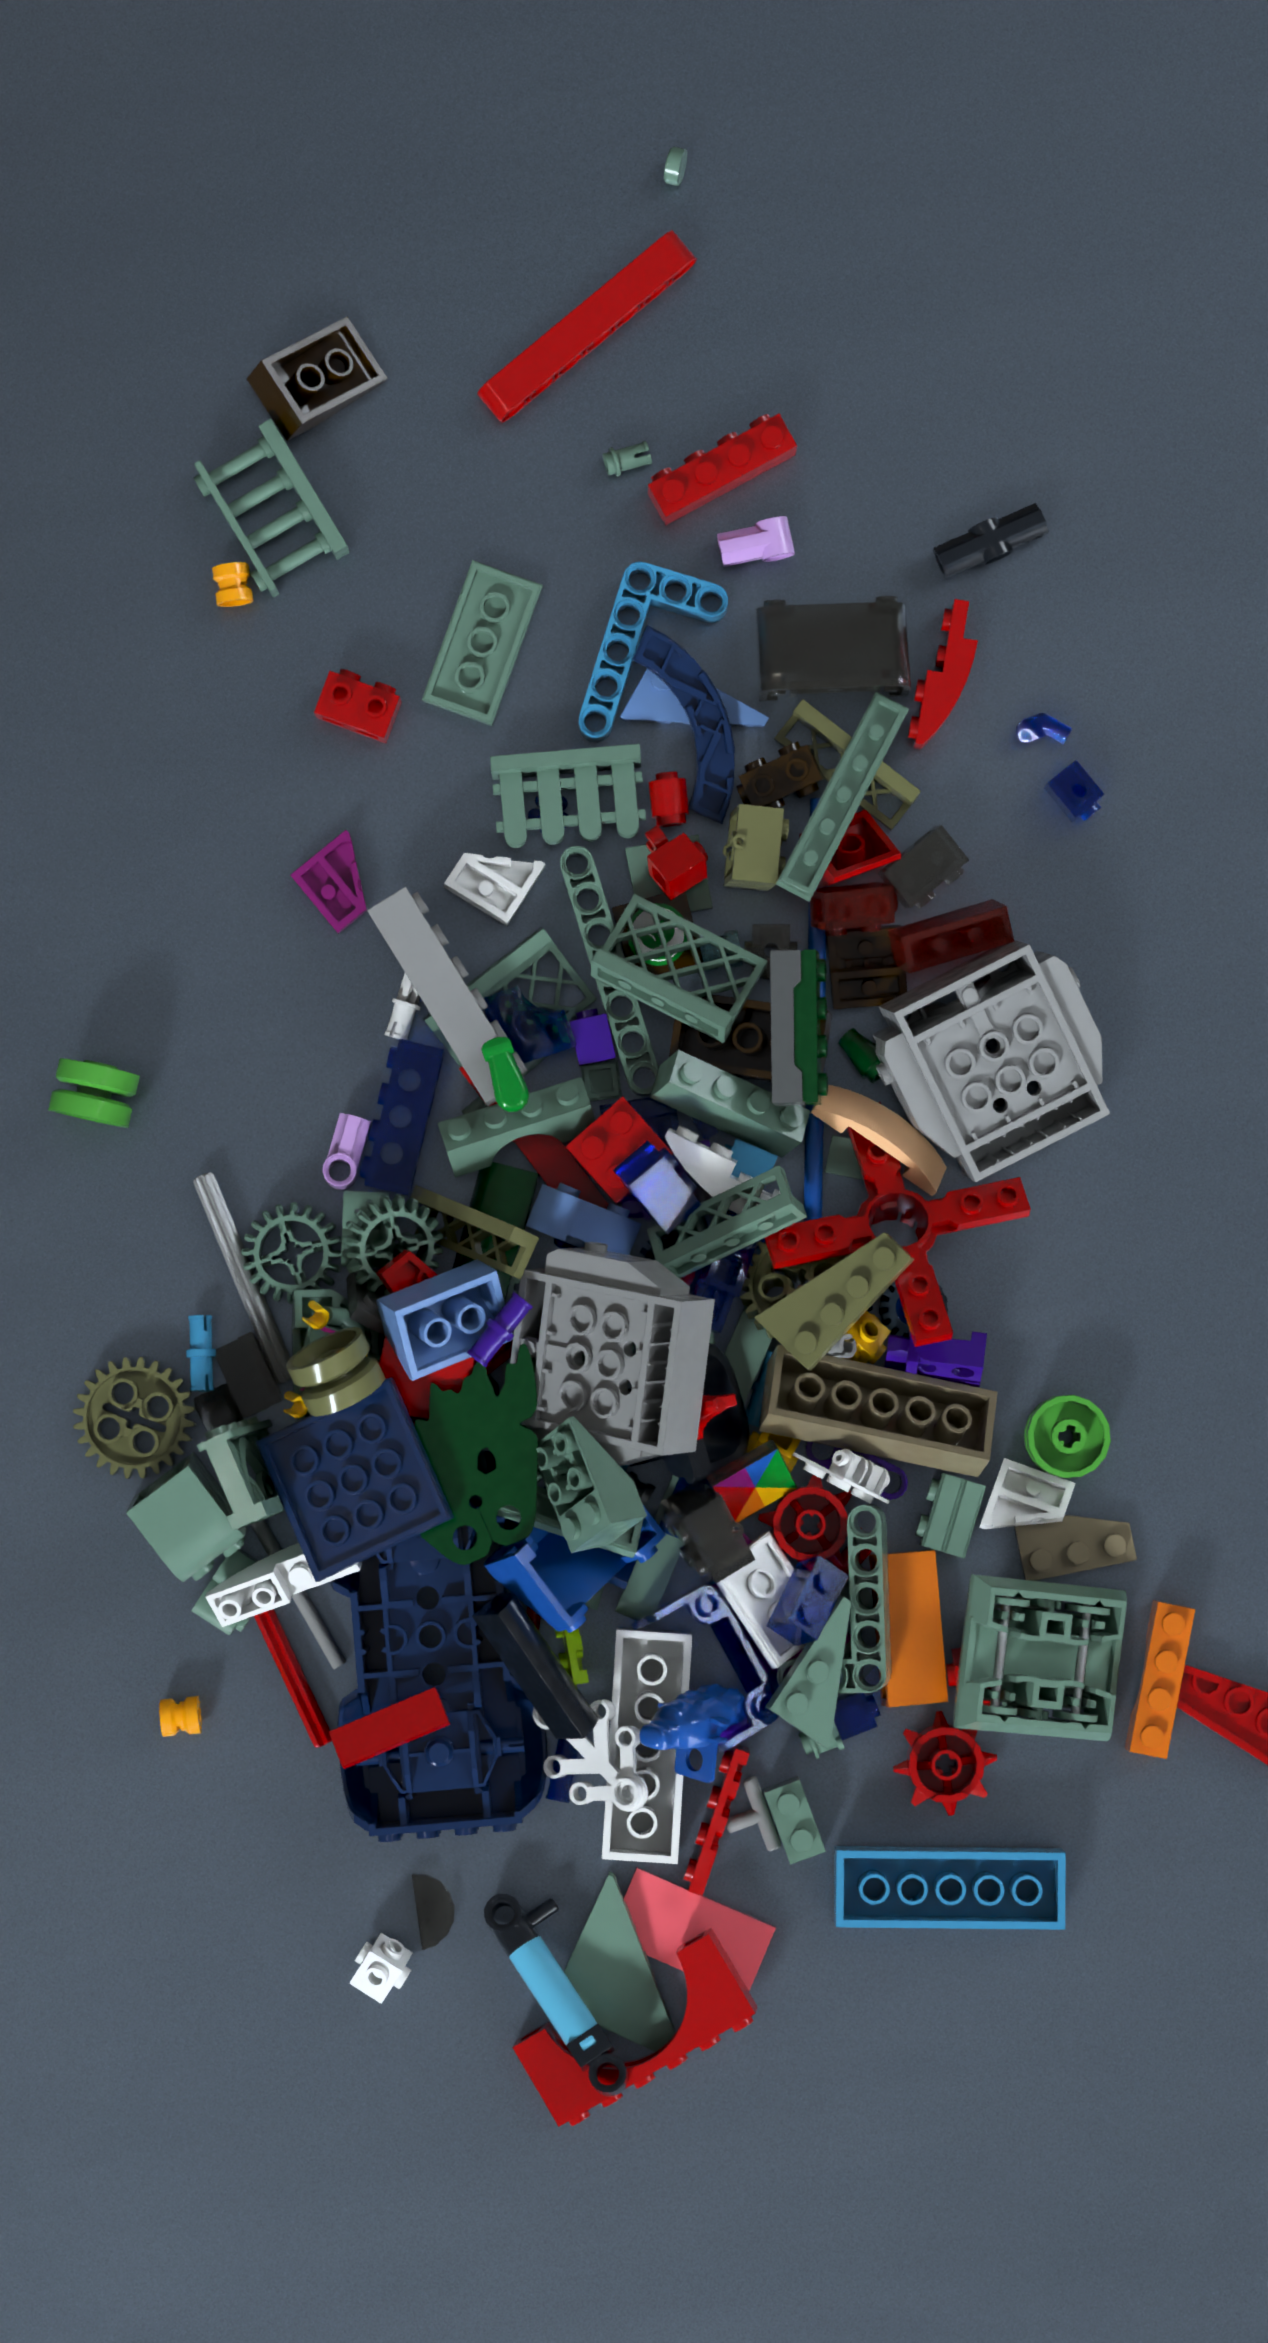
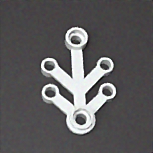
M607 1699L596 1700L590 1705L598 1717V1722L593 1728L594 1744L586 1736L583 1739H566L584 1758L567 1759L563 1755L550 1756L544 1762V1772L552 1779L561 1778L567 1774H601L610 1785L593 1786L588 1781L574 1783L569 1790L571 1801L576 1805H584L592 1801H613L623 1811L632 1812L639 1810L644 1806L648 1798L647 1785L643 1778L636 1773L635 1747L640 1744V1731L632 1725L621 1727L616 1731L615 1742L620 1747L619 1770L611 1762L609 1721L615 1715V1707ZM600 1704L606 1709L604 1718L598 1714ZM533 1708L535 1723L543 1729H549L537 1710ZM626 1731L632 1735L630 1744H627L624 1740V1733ZM555 1760L560 1764L559 1773L553 1770V1762ZM629 1785H631L635 1791V1796L633 1799L630 1798L627 1794V1788ZM581 1786L586 1790V1798L584 1800L578 1794Z

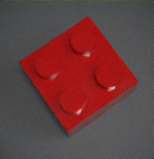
M623 1096L566 1146V1149L616 1205L673 1156V1152Z

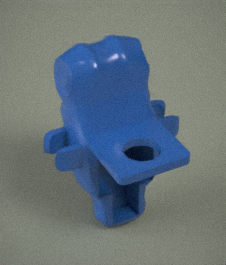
M720 1684L702 1685L697 1690H688L678 1695L676 1699L670 1702L657 1704L659 1709L650 1723L642 1726L639 1734L640 1743L644 1746L657 1750L675 1748V1772L705 1783H711L715 1779L718 1744L728 1742L727 1738L720 1737L721 1733L729 1726L742 1722L750 1711V1702L737 1689L726 1688ZM694 1748L699 1750L703 1759L699 1770H695L689 1761L690 1752Z

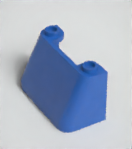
M643 1505L647 1516L642 1519L643 1523L638 1548L633 1558L601 1548L571 1553L563 1536L533 1527L532 1532L526 1538L508 1546H500L485 1561L484 1566L495 1580L512 1592L558 1632L567 1630L570 1633L587 1620L584 1616L588 1610L585 1603L627 1563L635 1560L643 1563L650 1559L658 1551L656 1545L666 1534Z

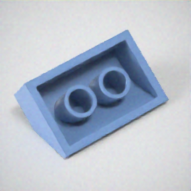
M478 1259L376 1300L384 1333L406 1374L412 1381L470 1358L471 1356L467 1351L471 1349L488 1327L486 1322L490 1317L494 1319L505 1305L497 1270Z

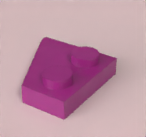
M347 830L343 831L290 875L338 934L367 911L351 835Z

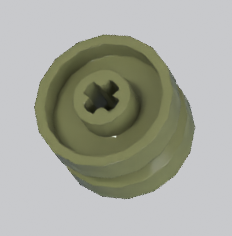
M345 1328L321 1337L299 1350L287 1362L286 1368L294 1384L305 1387L301 1396L310 1415L318 1417L341 1411L372 1394L384 1382L385 1375L377 1359L366 1356L370 1350V1345L361 1328Z

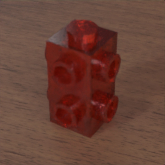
M870 882L817 888L810 900L811 927L825 930L826 936L846 935L847 928L859 927L861 932L881 931L882 924L895 923L898 899L893 885Z

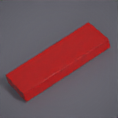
M434 1687L331 1730L329 1734L341 1766L346 1769L451 1724L438 1690Z

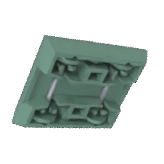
M971 1574L968 1584L953 1713L954 1728L1109 1741L1113 1729L1126 1616V1591ZM1062 1601H1067V1602H1074V1603H1065L1064 1610L1075 1611V1612H1082V1614H1080V1613H1070V1612H1060V1611H1054V1610H1055V1609H1061V1603H1062ZM983 1700L990 1701V1703H983ZM1062 1707H1063V1708H1071V1711H1069V1710H1062ZM1043 1708L1053 1709L1052 1717H1048L1049 1711H1045Z

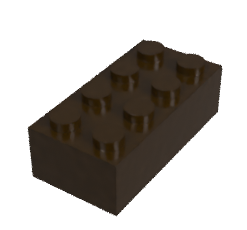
M712 994L714 1004L729 1012L735 1003L734 997ZM747 999L724 1043L675 1019L669 1057L680 1050L737 1077L772 1082L771 1002ZM828 1010L827 1019L820 1020L821 1035H827V1045L832 1021V1014ZM821 1058V1073H824L826 1058Z

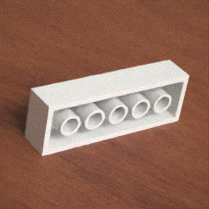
M617 1627L612 1703L615 1707V1715L610 1721L611 1762L619 1770L620 1747L615 1742L616 1731L621 1727L629 1725L635 1726L640 1731L643 1725L649 1724L653 1719L656 1711L659 1709L657 1704L670 1702L676 1699L678 1695L689 1690L692 1632ZM628 1731L624 1733V1740L627 1744H630L632 1741V1735ZM640 1743L635 1747L636 1773L643 1778L647 1785L648 1798L642 1808L632 1812L619 1809L613 1801H605L602 1859L678 1864L683 1775L677 1774L674 1769L676 1749L657 1750ZM629 1785L627 1788V1794L630 1798L633 1799L635 1796L634 1788L631 1785Z

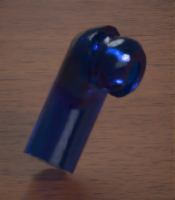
M1039 713L1022 719L1017 724L1016 736L1022 743H1031L1048 736L1064 745L1072 728L1046 713Z

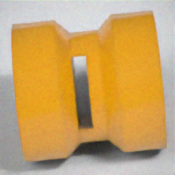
M231 562L216 565L212 568L213 579L218 583V587H220L215 593L217 606L235 607L254 601L252 589L246 586L247 579L250 576L248 563Z
M199 1696L186 1697L184 1701H179V1704L172 1698L160 1699L159 1715L163 1737L175 1736L179 1729L186 1731L188 1734H201L202 1716Z

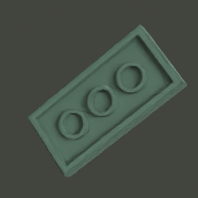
M472 560L422 701L493 726L543 585Z

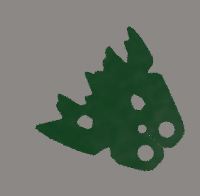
M525 1344L520 1345L517 1363L507 1364L505 1384L499 1396H495L486 1367L477 1362L474 1365L472 1374L464 1378L459 1393H455L452 1390L442 1391L436 1384L431 1383L428 1421L415 1420V1429L454 1516V1519L420 1535L442 1555L460 1565L470 1564L485 1557L490 1550L492 1540L501 1545L508 1546L529 1536L534 1527L537 1503L538 1437L532 1430L522 1427L520 1424L533 1416L537 1408V1391L533 1362L529 1349ZM486 1447H488L496 1460V1469L488 1474L482 1473L477 1468L478 1454ZM474 1495L482 1498V1505L479 1509L471 1508L469 1505V1500ZM507 1505L516 1507L521 1515L519 1525L511 1530L501 1528L496 1519L498 1511ZM464 1525L474 1528L477 1533L476 1544L468 1550L457 1548L453 1542L455 1530Z

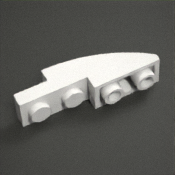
M678 1126L676 1131L671 1128L668 1129L665 1139L674 1155L690 1176L712 1197L753 1178L742 1172L738 1178L731 1175L737 1163V1160L731 1158L732 1150L715 1142L712 1143L711 1147H708L697 1141L699 1137L697 1133L682 1126ZM777 1189L774 1190L773 1194L763 1190L759 1198L767 1201L781 1193ZM739 1198L731 1203L729 1209L740 1214L747 1200Z
M296 1543L241 1570L206 1593L205 1597L221 1626L224 1627L290 1603L294 1594L361 1570L362 1562L320 1582H315L300 1544Z

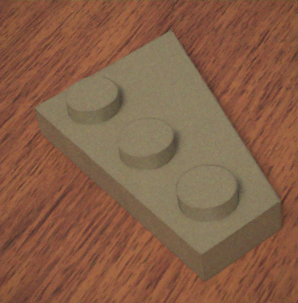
M1064 1515L1062 1522L1014 1526L1024 1580L1036 1581L1137 1560L1130 1523Z

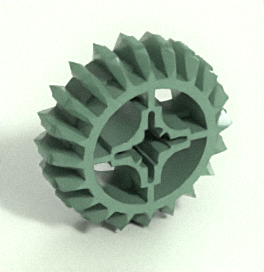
M386 1194L381 1195L380 1206H377L370 1199L366 1201V1206L369 1209L366 1214L360 1209L354 1211L355 1215L360 1219L357 1224L352 1221L346 1222V1227L353 1231V1235L342 1236V1242L352 1246L342 1251V1256L345 1259L352 1260L346 1268L350 1273L358 1272L355 1281L360 1285L367 1282V1289L371 1292L377 1291L380 1287L381 1293L384 1296L390 1294L376 1274L377 1271L372 1270L368 1264L367 1256L373 1255L375 1258H385L386 1264H388L404 1250L411 1252L418 1250L416 1256L433 1269L439 1268V1263L432 1259L433 1255L443 1254V1248L434 1244L443 1239V1234L440 1231H433L439 1222L435 1217L428 1218L430 1209L425 1205L418 1208V1201L415 1198L411 1197L405 1203L404 1196L396 1194L391 1204V1200ZM394 1217L411 1219L419 1233L414 1235L409 1232L401 1233ZM380 1223L378 1235L371 1240H367L371 1230ZM394 1237L399 1243L393 1246L394 1251L391 1253L386 1247L392 1245V1238Z
M291 1202L290 1214H285L283 1206L278 1204L275 1206L278 1217L274 1219L265 1210L262 1212L263 1218L267 1221L264 1226L255 1220L251 1223V1226L259 1231L257 1237L251 1234H245L244 1236L246 1241L254 1243L253 1249L244 1248L241 1253L245 1256H253L254 1261L245 1263L243 1268L244 1270L257 1269L258 1273L254 1274L249 1281L252 1284H256L262 1279L265 1281L260 1288L261 1294L266 1295L272 1287L275 1288L273 1294L274 1301L279 1302L283 1292H288L287 1301L289 1304H293L294 1290L322 1289L318 1285L322 1280L332 1286L335 1282L326 1275L328 1270L330 1269L337 1273L341 1272L342 1268L336 1264H331L332 1257L341 1258V1251H332V1245L341 1243L342 1238L341 1236H334L332 1238L328 1236V1233L332 1232L336 1225L331 1222L322 1227L320 1224L326 1217V1214L323 1212H319L314 1219H311L313 1207L310 1205H306L302 1215L298 1214V1204L296 1202ZM290 1222H299L310 1226L315 1230L320 1239L299 1242L291 1229ZM279 1226L281 1232L280 1247L276 1251L262 1256L266 1238ZM287 1235L290 1242L295 1243L296 1248L299 1246L303 1249L311 1247V1249L302 1251L297 1256L298 1272L296 1265L290 1264L291 1259L286 1261L284 1258L275 1259L288 1251L289 1241ZM323 1250V1260L320 1268L313 1277L307 1280L304 1268L305 1260L310 1255ZM278 1264L287 1265L294 1276L296 1284L288 1285L278 1282L268 1273L265 1267Z

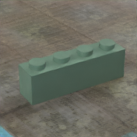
M680 1050L676 1051L659 1065L650 1097L781 1158L802 1143L810 1110L799 1105L776 1106L772 1103L771 1092Z

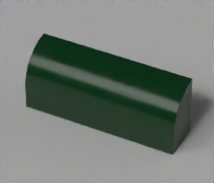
M492 1162L490 1167L478 1171L469 1207L525 1231L539 1174ZM467 1225L463 1227L459 1243L469 1237ZM492 1235L480 1242L483 1254L494 1248ZM519 1245L505 1252L507 1264L512 1267L520 1249ZM456 1252L452 1269L472 1262L474 1259ZM497 1270L505 1302L512 1276Z

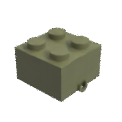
M738 804L730 812L727 844L722 849L723 855L726 857L723 887L767 892L776 885L786 864V858L780 856V847L783 841H787L789 832V819H783V808ZM732 847V851L727 853V848Z

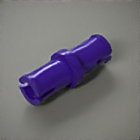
M513 1292L511 1298L494 1319L489 1318L486 1322L488 1327L467 1353L484 1367H487L489 1361L506 1340L511 1341L514 1337L511 1333L533 1306Z

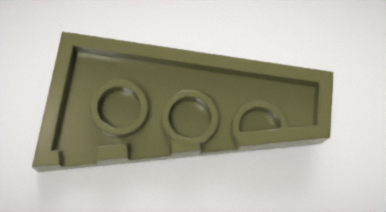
M884 1232L754 1318L807 1370L811 1371L915 1259L888 1233Z

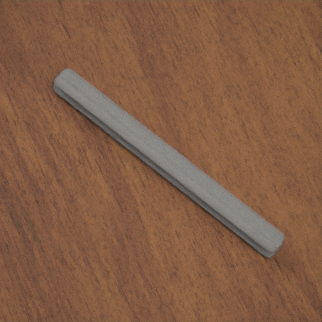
M212 1172L202 1174L193 1180L194 1186L276 1383H285L292 1380L286 1368V1364L290 1359L265 1296L260 1293L261 1287L259 1282L252 1284L249 1281L255 1274L254 1270H244L243 1265L250 1262L248 1256L241 1253L244 1246L216 1178Z

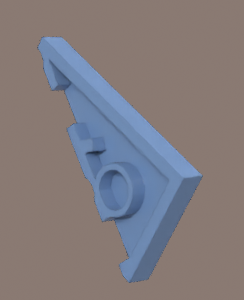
M646 669L620 719L625 722L653 721L667 724L676 722L690 725L685 711L676 696L663 681ZM717 689L726 708L730 725H738V727L766 726L769 717Z

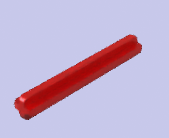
M272 1609L255 1615L254 1618L314 1747L319 1748L332 1741L329 1734L330 1729L275 1610Z

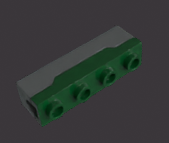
M816 949L770 951L772 1103L776 1106L821 1105V1096L828 1095L827 1073H821V1058H827L828 1052L827 1035H821L820 1020L827 1019L826 997H820V982H826L827 968L826 959H820V954Z

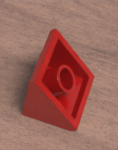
M867 810L855 813L817 889L901 859V852Z

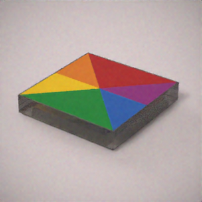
M773 1439L706 1477L732 1526L798 1488Z

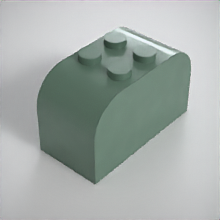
M192 1452L135 1495L126 1511V1514L158 1556L182 1582L191 1576L195 1581L199 1580L214 1568L213 1564L216 1557L223 1553L227 1558L244 1545L247 1526L232 1530L227 1516L233 1514L227 1497L195 1452Z

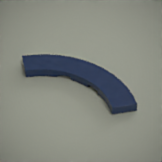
M646 625L631 660L647 668L668 686L678 699L689 720L695 741L697 762L695 784L688 804L689 810L723 824L734 787L735 746L726 708L711 679L695 659L671 638Z

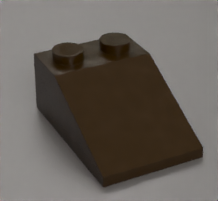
M348 316L261 360L247 377V381L286 441L316 427L388 379Z

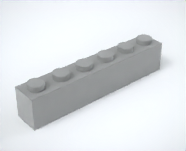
M404 887L367 911L486 1105L490 1106L496 1100L489 1064L485 1062L481 1048L488 1040L497 1037L507 1038L497 1020L489 1023L482 1011L488 1005L477 987L470 991L462 978L469 974L458 956L456 955L450 959L443 946L449 942L438 924L432 927L428 924L423 914L427 913L429 909L419 893L416 892L411 895L407 888ZM515 1052L513 1056L521 1074L528 1070L517 1052Z

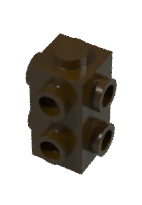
M797 741L779 749L780 757L767 763L765 758L762 757L745 765L746 773L739 776L742 784L736 786L743 804L780 808L785 806L783 798L797 793L800 799L818 791L817 783L824 780V777L810 746L800 747Z

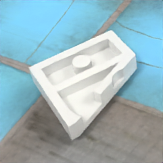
M463 853L443 887L500 923L508 926L546 864L535 860L533 863L511 861V858L496 856L494 858H486L479 854Z
M1004 1458L979 1528L994 1529L1062 1522L1076 1483Z

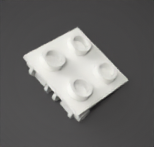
M842 1449L834 1453L833 1462L830 1468L827 1469L795 1452L793 1453V1456L806 1462L803 1470L821 1479L828 1473L827 1482L846 1492H849L851 1486H853L851 1494L870 1504L874 1497L889 1504V1500L881 1497L884 1488L890 1483L888 1471L883 1467L875 1465L870 1460L858 1456L848 1449Z

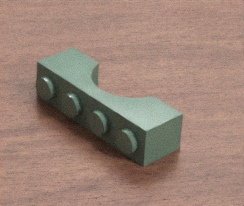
M581 1077L529 1093L527 1105L518 1112H507L500 1108L498 1104H494L439 1122L438 1127L456 1178L490 1167L495 1155L503 1146L523 1136L545 1134L557 1138L562 1143L573 1140L595 1121V1117Z

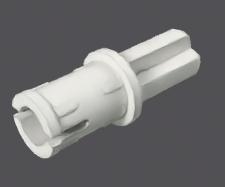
M404 973L397 999H392V1002L395 1004L387 1030L384 1033L386 1036L405 1042L408 1041L416 1010L420 1011L421 1009L418 1006L420 996L406 973Z

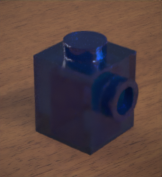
M1077 760L1061 771L1044 787L1071 822H1074L1079 817L1085 822L1102 808L1098 802L1105 794Z
M848 1693L837 1698L834 1722L842 1741L878 1727L874 1718L881 1716L873 1694L865 1696L864 1693Z

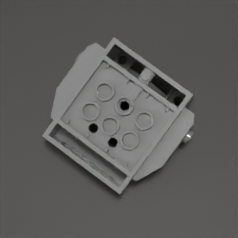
M1013 939L878 1006L888 1027L873 1034L876 1042L875 1053L880 1061V1064L876 1065L877 1072L885 1086L892 1085L909 1123L942 1151L956 1158L964 1176L974 1182L1110 1114L1097 1085L1103 1083L1102 1037L1080 993L1079 988L1081 985L1074 970L1056 956L1040 951L1033 953L1030 944ZM1008 964L1004 971L998 970V968ZM987 974L986 977H984V978H982V979L976 981L975 983H973V981H975V980H977V979H979V978H981L982 976H984V975ZM953 991L956 992L958 999L948 1004L935 1002L923 1008V1006ZM994 1038L997 1041V1048L993 1052H988L985 1047L986 1042ZM1031 1081L1038 1083V1090L1034 1094L1027 1092V1085ZM997 1098H1003L1005 1101V1106L1001 1111H995L993 1108V1103Z
M585 1242V1246L582 1248L557 1249L547 1254L545 1268L525 1269L520 1280L518 1295L532 1305L533 1308L529 1310L514 1329L510 1363H517L520 1345L525 1344L529 1349L535 1372L537 1408L533 1416L524 1420L521 1424L526 1425L527 1429L532 1430L537 1435L539 1442L566 1419L574 1416L619 1466L638 1463L658 1456L696 1452L715 1299L689 1294L690 1286L657 1260L607 1251L608 1245L598 1242ZM633 1343H635L637 1348L635 1354L632 1351ZM583 1352H584V1355H585V1362H583V1360H582V1353H583ZM629 1381L632 1385L631 1392H629L627 1388V1384Z

